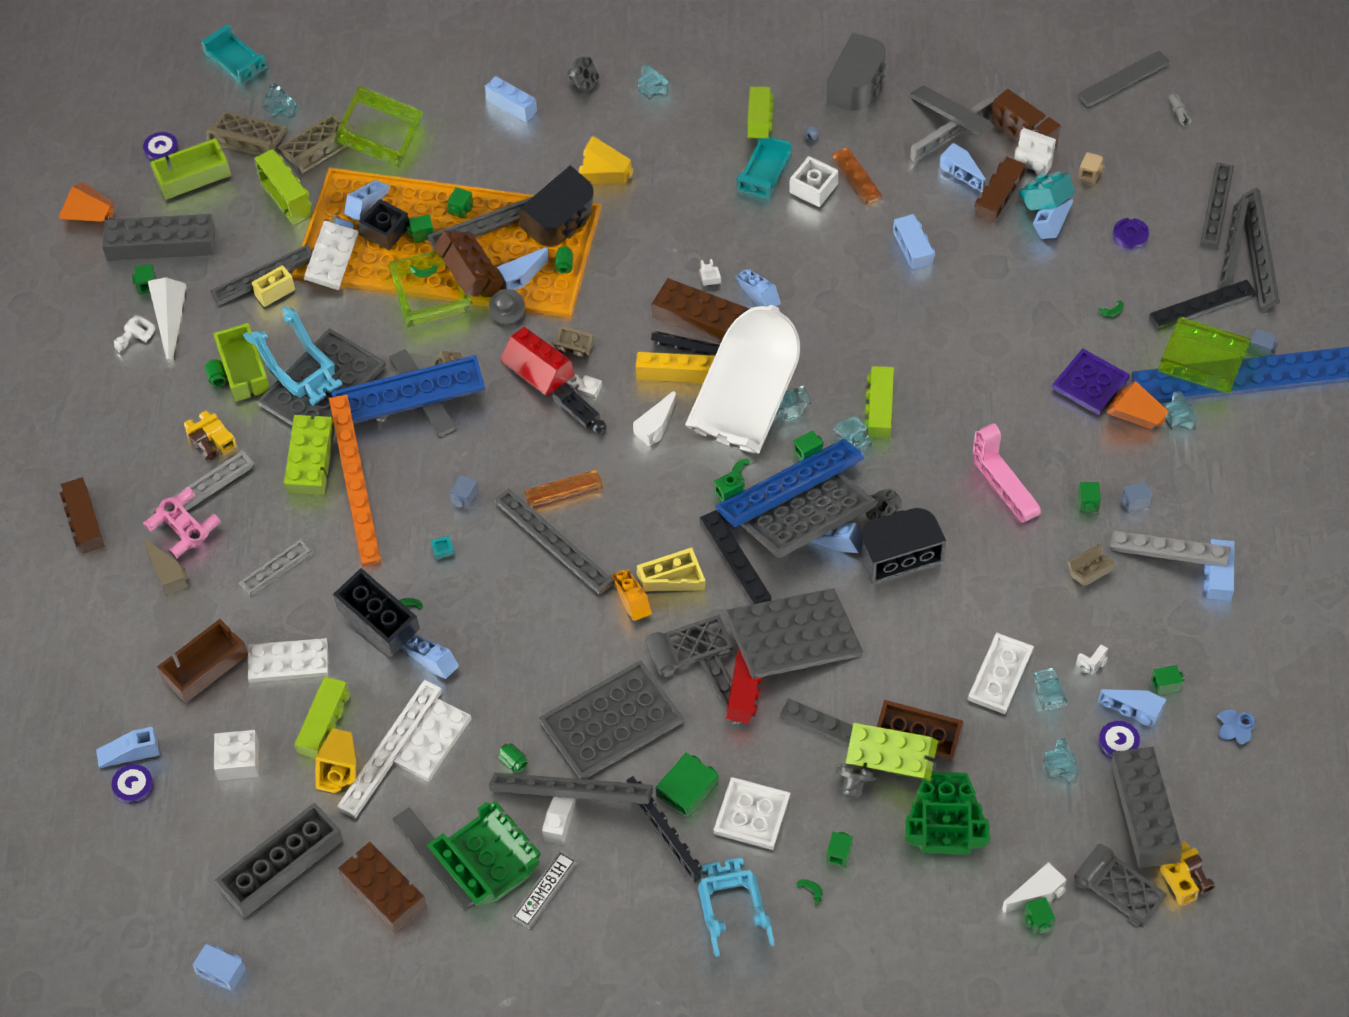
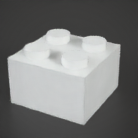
M808 156L790 178V193L820 207L838 185L839 170Z
M255 730L214 733V771L218 781L259 777V740Z

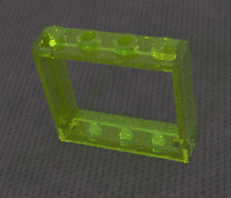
M358 86L337 130L335 141L368 154L373 158L400 167L421 122L423 112ZM357 103L412 124L400 151L345 130Z
M437 250L388 262L407 328L471 312L470 304H473L471 296L465 295L456 280L455 283L461 300L411 312L400 275L411 273L410 266L423 270L431 268L433 265H444V257H441Z

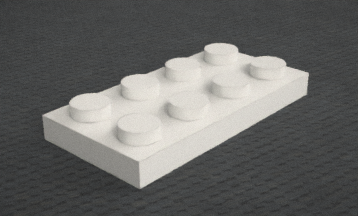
M324 220L304 280L339 290L359 231Z
M996 633L969 693L968 701L1006 715L1034 646Z
M327 638L248 645L249 683L329 676Z
M436 698L394 759V765L429 782L470 722L471 715Z

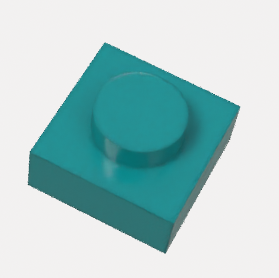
M449 535L430 540L436 560L455 555Z

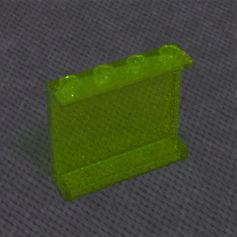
M1179 317L1161 358L1158 372L1231 394L1233 384L1243 359L1247 354L1251 338Z

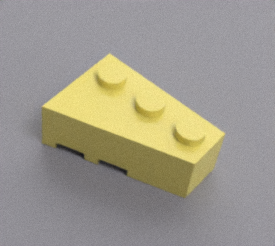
M692 548L637 565L636 575L644 592L705 590L706 581Z

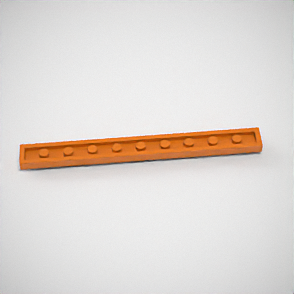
M348 395L329 398L361 564L362 567L379 564L381 559Z

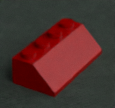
M525 326L510 336L500 358L504 365L546 396L575 376L571 360Z

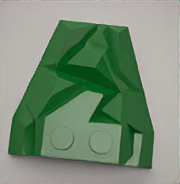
M932 772L930 781L922 779L917 792L918 795L912 803L911 812L905 820L906 842L913 846H919L924 853L968 855L971 853L972 848L980 849L990 844V824L982 813L983 808L981 803L978 804L975 797L976 792L967 773Z

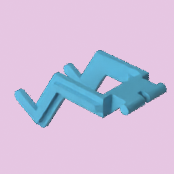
M284 306L281 308L285 314L283 316L284 321L287 324L291 323L304 349L321 365L320 369L303 381L294 382L275 361L265 342L268 336L264 331L260 333L254 331L252 334L246 332L243 336L246 341L256 345L270 373L299 398L307 394L311 398L309 400L310 403L314 406L327 397L326 391L331 394L332 391L340 388L343 383L340 379L335 381L331 377L335 374L334 363L312 343L296 311Z
M743 857L724 860L725 867H721L720 861L702 864L703 873L708 872L709 878L701 879L698 890L706 927L711 933L715 957L719 956L717 938L721 937V932H726L724 921L718 922V919L713 915L710 896L714 891L744 886L750 890L755 915H753L755 926L760 925L767 930L769 945L774 946L770 917L764 911L756 875L751 873V870L742 871L740 866L744 865Z

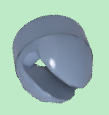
M813 126L805 128V138L808 141L816 140L818 128Z

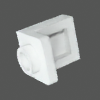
M1100 645L1091 658L1080 653L1077 657L1076 665L1083 672L1094 675L1099 666L1103 667L1107 662L1108 657L1106 654L1108 648Z

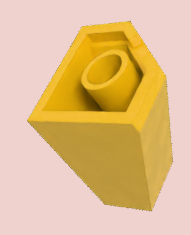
M591 137L584 149L583 156L585 157L583 166L579 168V173L592 185L625 184L627 179L631 178L633 174L631 159L596 137Z
M332 728L316 756V789L336 793L345 785L355 782L356 758L352 732Z

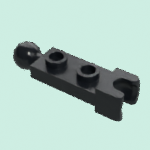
M564 383L565 393L553 391L554 402L561 408H564L586 429L592 425V429L596 434H602L606 431L607 425L605 421L599 420L600 413L580 397L568 383Z

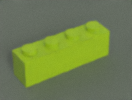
M750 86L748 138H769V131H772L774 103V94L770 93V87Z
M872 366L871 373H867V384L870 385V388L866 390V399L870 400V403H866L865 415H869V419H865L864 430H868V438L890 439L894 367Z
M324 676L294 744L297 754L316 759L332 728L336 729L335 724L337 719H340L342 716L344 703L349 700L350 691L347 682Z

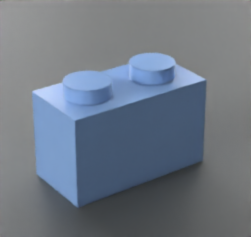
M205 944L192 965L196 974L233 991L246 970L241 957L236 954L229 955L217 945L212 947L208 944Z

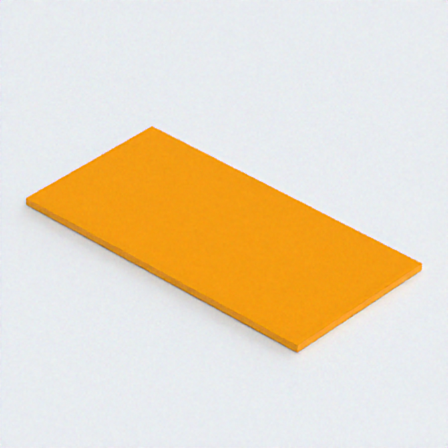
M328 168L301 247L308 244L313 253L324 220L330 222L333 215H339L342 220L354 223L353 229L359 232L340 286L489 307L492 297L465 295L443 261L444 257H441L438 252L434 253L428 240L414 243L413 237H409L408 231H406L394 246L387 250L362 237L358 225L359 220H354L344 214L347 195L374 180L390 186V190L381 200L408 213L409 218L430 214L434 233L534 195ZM456 187L472 192L473 207L465 219L448 214L447 201ZM593 203L591 216L585 226L579 227L571 238L565 239L556 246L539 244L519 227V222L476 238L497 271V267L504 263L511 262L519 257L547 247L549 261L524 287L515 290L524 299L526 305L525 312L572 318L600 215L601 204ZM560 247H569L573 252V269L566 274H561L555 270V254ZM308 264L292 271L291 276L293 280L307 281L304 280ZM433 265L438 267L436 273L423 278L413 275L410 266L417 267L419 270L431 269ZM503 284L498 291L505 289Z

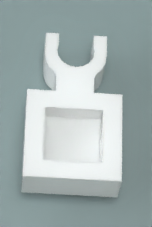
M710 259V264H704V261L701 260L700 277L703 286L721 284L718 267H713V260Z
M575 375L571 378L575 382H567L572 388H578L579 394L593 399L596 398L602 387L601 380L586 375L583 379Z

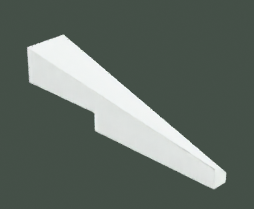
M164 277L148 281L166 359L168 363L174 362V352L177 347L176 341L177 336H179L182 307L185 302L184 296L187 287L185 283Z

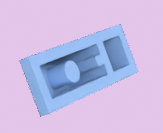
M374 180L348 194L344 214L354 220H360L379 199L386 195L390 190V186Z

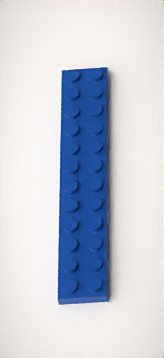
M1349 347L1133 371L1132 380L1140 384L1159 403L1349 382Z

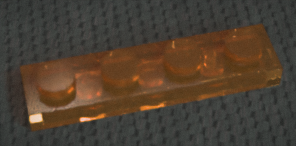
M848 147L833 153L834 161L866 205L882 199L881 192Z
M596 469L524 490L529 506L534 509L603 489V483Z

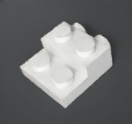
M1023 128L1020 133L1019 146L1015 150L1014 159L1025 163V169L1034 170V173L1037 175L1047 173L1052 166L1056 139Z

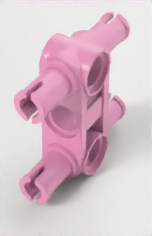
M189 487L176 497L164 499L156 509V513L143 522L150 532L162 522H166L179 535L181 541L169 549L170 554L175 559L188 549L201 546L208 537L209 532L221 524V521L215 514H212L202 524L197 523L183 508V505L195 497V493ZM173 507L174 510L171 512H166L165 508ZM192 534L200 535L197 539L190 538Z

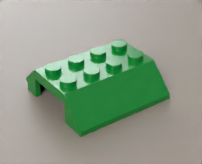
M497 801L491 804L486 802L477 808L479 816L449 838L442 833L427 844L429 850L476 906L496 903L527 880L540 863L538 858L541 852L533 843L527 845L530 842L529 838L520 828L516 829L517 824L508 814L503 815L505 811Z

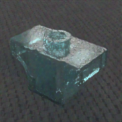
M648 64L642 67V76L637 79L638 91L649 100L657 95L668 96L670 94V82Z
M276 83L271 84L268 94H265L262 108L273 118L280 115L288 118L294 117L297 103Z
M805 386L786 391L776 415H782L784 421L802 416L803 409L811 404V398Z
M1181 391L1173 393L1172 402L1164 405V408L1169 411L1165 416L1169 428L1172 430L1181 427L1188 432L1196 430L1198 418L1194 413L1193 406L1187 402Z
M855 415L850 418L847 417L833 427V432L839 438L845 439L861 452L872 446V440L866 431L867 426Z
M1054 667L1035 672L1036 695L1042 709L1052 710L1066 706L1068 700Z
M1065 738L1057 739L1056 748L1044 754L1043 763L1049 779L1063 778L1068 784L1076 783L1078 777L1076 757L1074 753L1070 752Z

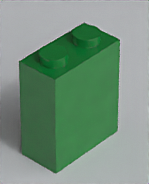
M686 752L655 787L656 797L689 819L719 784L718 773L713 767L704 765L697 756H691Z

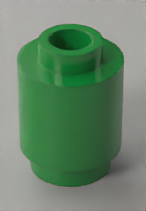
M560 247L555 254V270L561 274H566L573 269V252L569 247Z
M209 360L204 366L208 381L214 387H221L226 383L227 378L223 364L220 360Z
M513 743L504 744L498 751V758L512 771L517 773L521 772L529 762L526 759V755Z

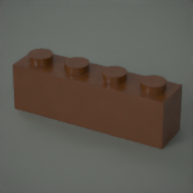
M1006 157L1004 162L999 163L997 173L991 176L989 185L984 187L981 198H977L975 202V216L992 223L996 222L1025 175V163L1010 157Z
M83 477L62 483L63 491L59 493L62 502L67 504L64 507L67 518L71 517L72 520L68 523L71 532L76 533V536L73 537L76 548L80 547L84 554L105 547Z

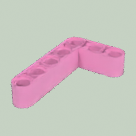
M992 423L975 432L973 460L1022 523H1025L1039 516L1041 509L999 455L1001 433L997 425Z

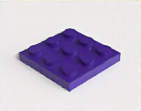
M1082 348L1052 384V389L1095 414L1100 415L1129 380L1130 374Z

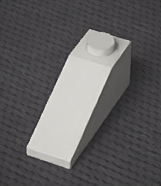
M675 391L671 392L633 422L634 434L646 445L651 446L662 438L677 404Z
M553 797L542 829L544 842L564 846L577 798Z
M1048 862L1004 901L1002 911L1008 913L1023 909L1026 903L1044 897L1047 898L1048 902L1055 897L1059 898L1066 891L1067 879Z

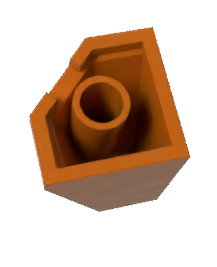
M82 182L71 187L58 218L103 222L111 219L114 215L115 210L113 208L115 203L88 184Z
M1136 381L1121 390L1107 409L1109 415L1148 429H1152L1155 426L1160 427L1166 421L1165 416L1169 412Z

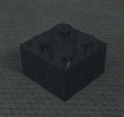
M381 199L358 221L360 235L387 250L394 246L407 231V226H410L408 213Z

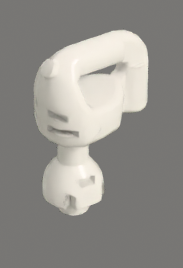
M135 315L124 326L125 333L123 336H119L114 340V348L118 351L121 349L125 350L131 336L147 342L155 332L154 324L141 316ZM137 324L143 325L147 330L142 329Z

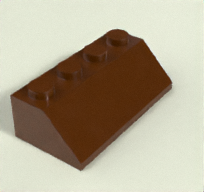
M884 700L877 727L932 737L938 740L935 756L953 761L961 738L964 721Z

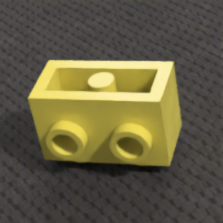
M283 265L252 282L255 296L264 307L295 290L293 278Z

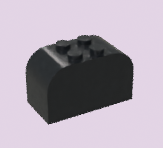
M571 165L568 166L520 207L519 227L541 245L556 246L561 244L565 239L571 238L579 227L585 226L590 218L594 194L592 184Z
M922 508L901 510L889 516H881L865 525L862 530L860 558L872 584L944 562L947 540L937 519L930 511Z
M362 568L333 593L336 606L343 617L389 657H392L420 630L417 616Z

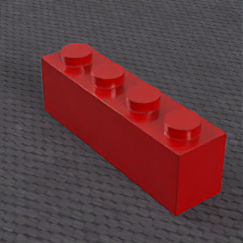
M739 648L736 654L725 719L749 724L751 717L756 715L757 705H754V701H758L760 689L757 688V684H761L762 677L752 679Z

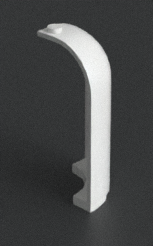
M769 305L751 308L732 323L720 344L685 426L703 436L709 434L716 437V442L730 447L731 444L740 446L739 449L741 451L759 454L796 369L800 355V341L797 330L790 319L779 311L778 307Z

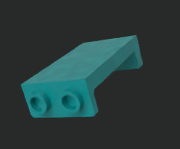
M228 24L201 41L204 53L241 84L268 67L266 56L264 54L259 56L233 34L232 27Z
M771 136L769 138H758V144L743 174L739 173L737 177V190L770 199L792 155V143Z

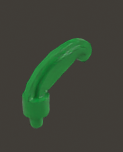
M433 265L431 269L419 270L417 267L410 266L413 275L423 278L436 273L438 267Z
M1118 300L1117 306L1111 310L1099 308L1098 311L1102 312L1104 316L1113 317L1122 311L1124 304Z
M748 459L738 461L732 468V471L742 479L743 475L740 471L745 464H750Z
M403 598L399 600L405 606H417L418 609L423 608L422 602L418 599Z
M806 879L799 880L797 887L801 888L804 886L815 893L813 897L815 900L814 904L818 905L823 896V890L820 885Z

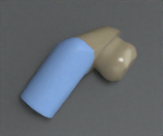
M333 215L330 219L331 223L353 229L354 223L342 220L339 215Z

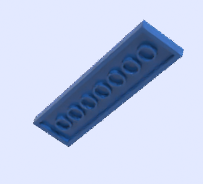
M477 355L332 391V396L348 395L353 424L486 390Z
M842 439L715 505L716 510L734 527L743 525L746 521L758 517L761 513L775 508L780 503L790 500L799 493L807 491L818 483H822L826 479L864 460V455L845 439Z

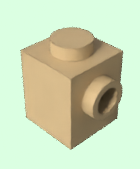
M1086 152L1080 165L1078 178L1095 183L1098 175H1102L1105 165L1102 164L1103 157Z

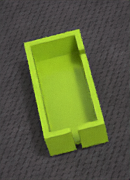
M216 138L168 155L172 170H169L165 157L150 162L154 177L165 199L231 176L228 161Z
M272 149L255 157L260 182L291 223L295 225L311 217L312 205L308 199L310 197L306 187L301 186L299 178L293 176L289 165L284 164L282 156L280 154L277 155Z
M249 323L213 333L235 402L251 397L250 394L254 393V396L266 393L270 388L256 345L246 341L243 336L246 332L252 334Z
M294 415L284 478V486L288 493L325 495L326 476H328L335 431L332 417L315 416L312 419L311 416Z
M853 723L846 763L856 767L930 781L934 762L926 760L925 756L935 759L938 740L928 736Z

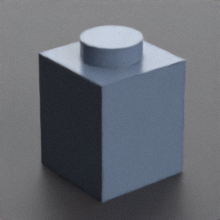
M1255 329L1247 354L1257 357L1270 356L1271 353L1275 354L1278 343L1275 342L1277 335Z
M460 475L450 491L451 503L457 507L469 509L479 492L477 481Z
M1146 481L1125 486L1121 495V502L1130 513L1151 507L1153 495Z

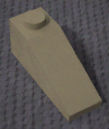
M148 540L144 541L166 596L187 588L186 579H189L186 569H181L178 561Z

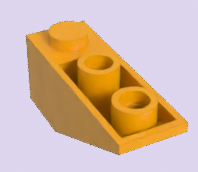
M629 569L620 570L610 575L614 580V586L626 611L633 621L652 615L647 595Z

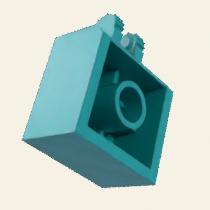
M1056 172L1050 175L1042 173L1034 181L1029 182L1024 189L1019 190L1018 195L1020 199H1024L1026 207L1030 210L1057 208L1074 194L1075 190L1069 173L1061 174V172Z

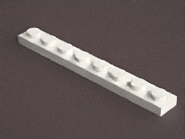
M426 680L422 682L355 782H353L338 804L337 808L339 811L356 819L394 763V759L436 698L438 699L442 693L440 687Z

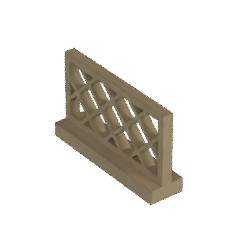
M224 111L213 127L208 126L206 136L207 141L216 138L220 147L259 156L269 150H274L288 130L287 126ZM227 117H228V118H231V119H234V120H230V121H226V122H225V119H226ZM243 122L249 123V124L242 125V126L240 125V123H243ZM236 124H237V126H238V127L231 128V129H229V127H228V126H232V125H236ZM263 126L265 128L257 130L255 127ZM251 128L253 129V131L246 132V133L244 132V130L251 129ZM278 130L280 132L272 134L271 131ZM267 132H268V134H269V135L262 136V137L259 135V134H263V133H267Z
M331 114L279 145L277 149L297 167L299 173L303 174L358 141L354 126L351 124L347 125L335 114ZM333 120L335 121V125H327ZM317 130H321V133H313V132H315V131H317ZM326 130H333L332 133H325ZM312 138H319L318 141H311ZM302 139H307L306 142H299ZM288 147H293L292 150H285ZM297 147H305L304 150H297Z

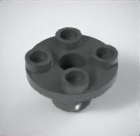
M579 57L574 61L572 68L568 70L567 79L581 91H590L599 81L600 75L591 57Z
M503 289L496 292L489 302V312L492 318L503 325H513L521 319L525 312L526 305L523 297L512 289Z
M893 489L881 490L874 495H870L876 500L877 506L866 512V516L870 521H873L881 516H889L901 511L902 500Z
M842 763L840 767H836L835 773L845 777L842 792L849 797H860L864 783L866 781H876L873 770L861 768V771L854 770L852 765Z

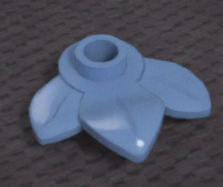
M1225 710L1217 714V717L1224 723L1219 731L1220 738L1225 740L1236 738L1240 745L1247 743L1251 739V731L1256 724L1252 714L1248 712L1239 714L1234 710Z

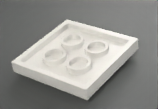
M731 777L713 834L774 850L791 793Z

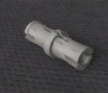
M1175 93V96L1171 94L1169 101L1173 106L1174 114L1178 116L1181 125L1185 126V123L1188 125L1191 122V118L1186 111V104L1182 102L1178 93Z

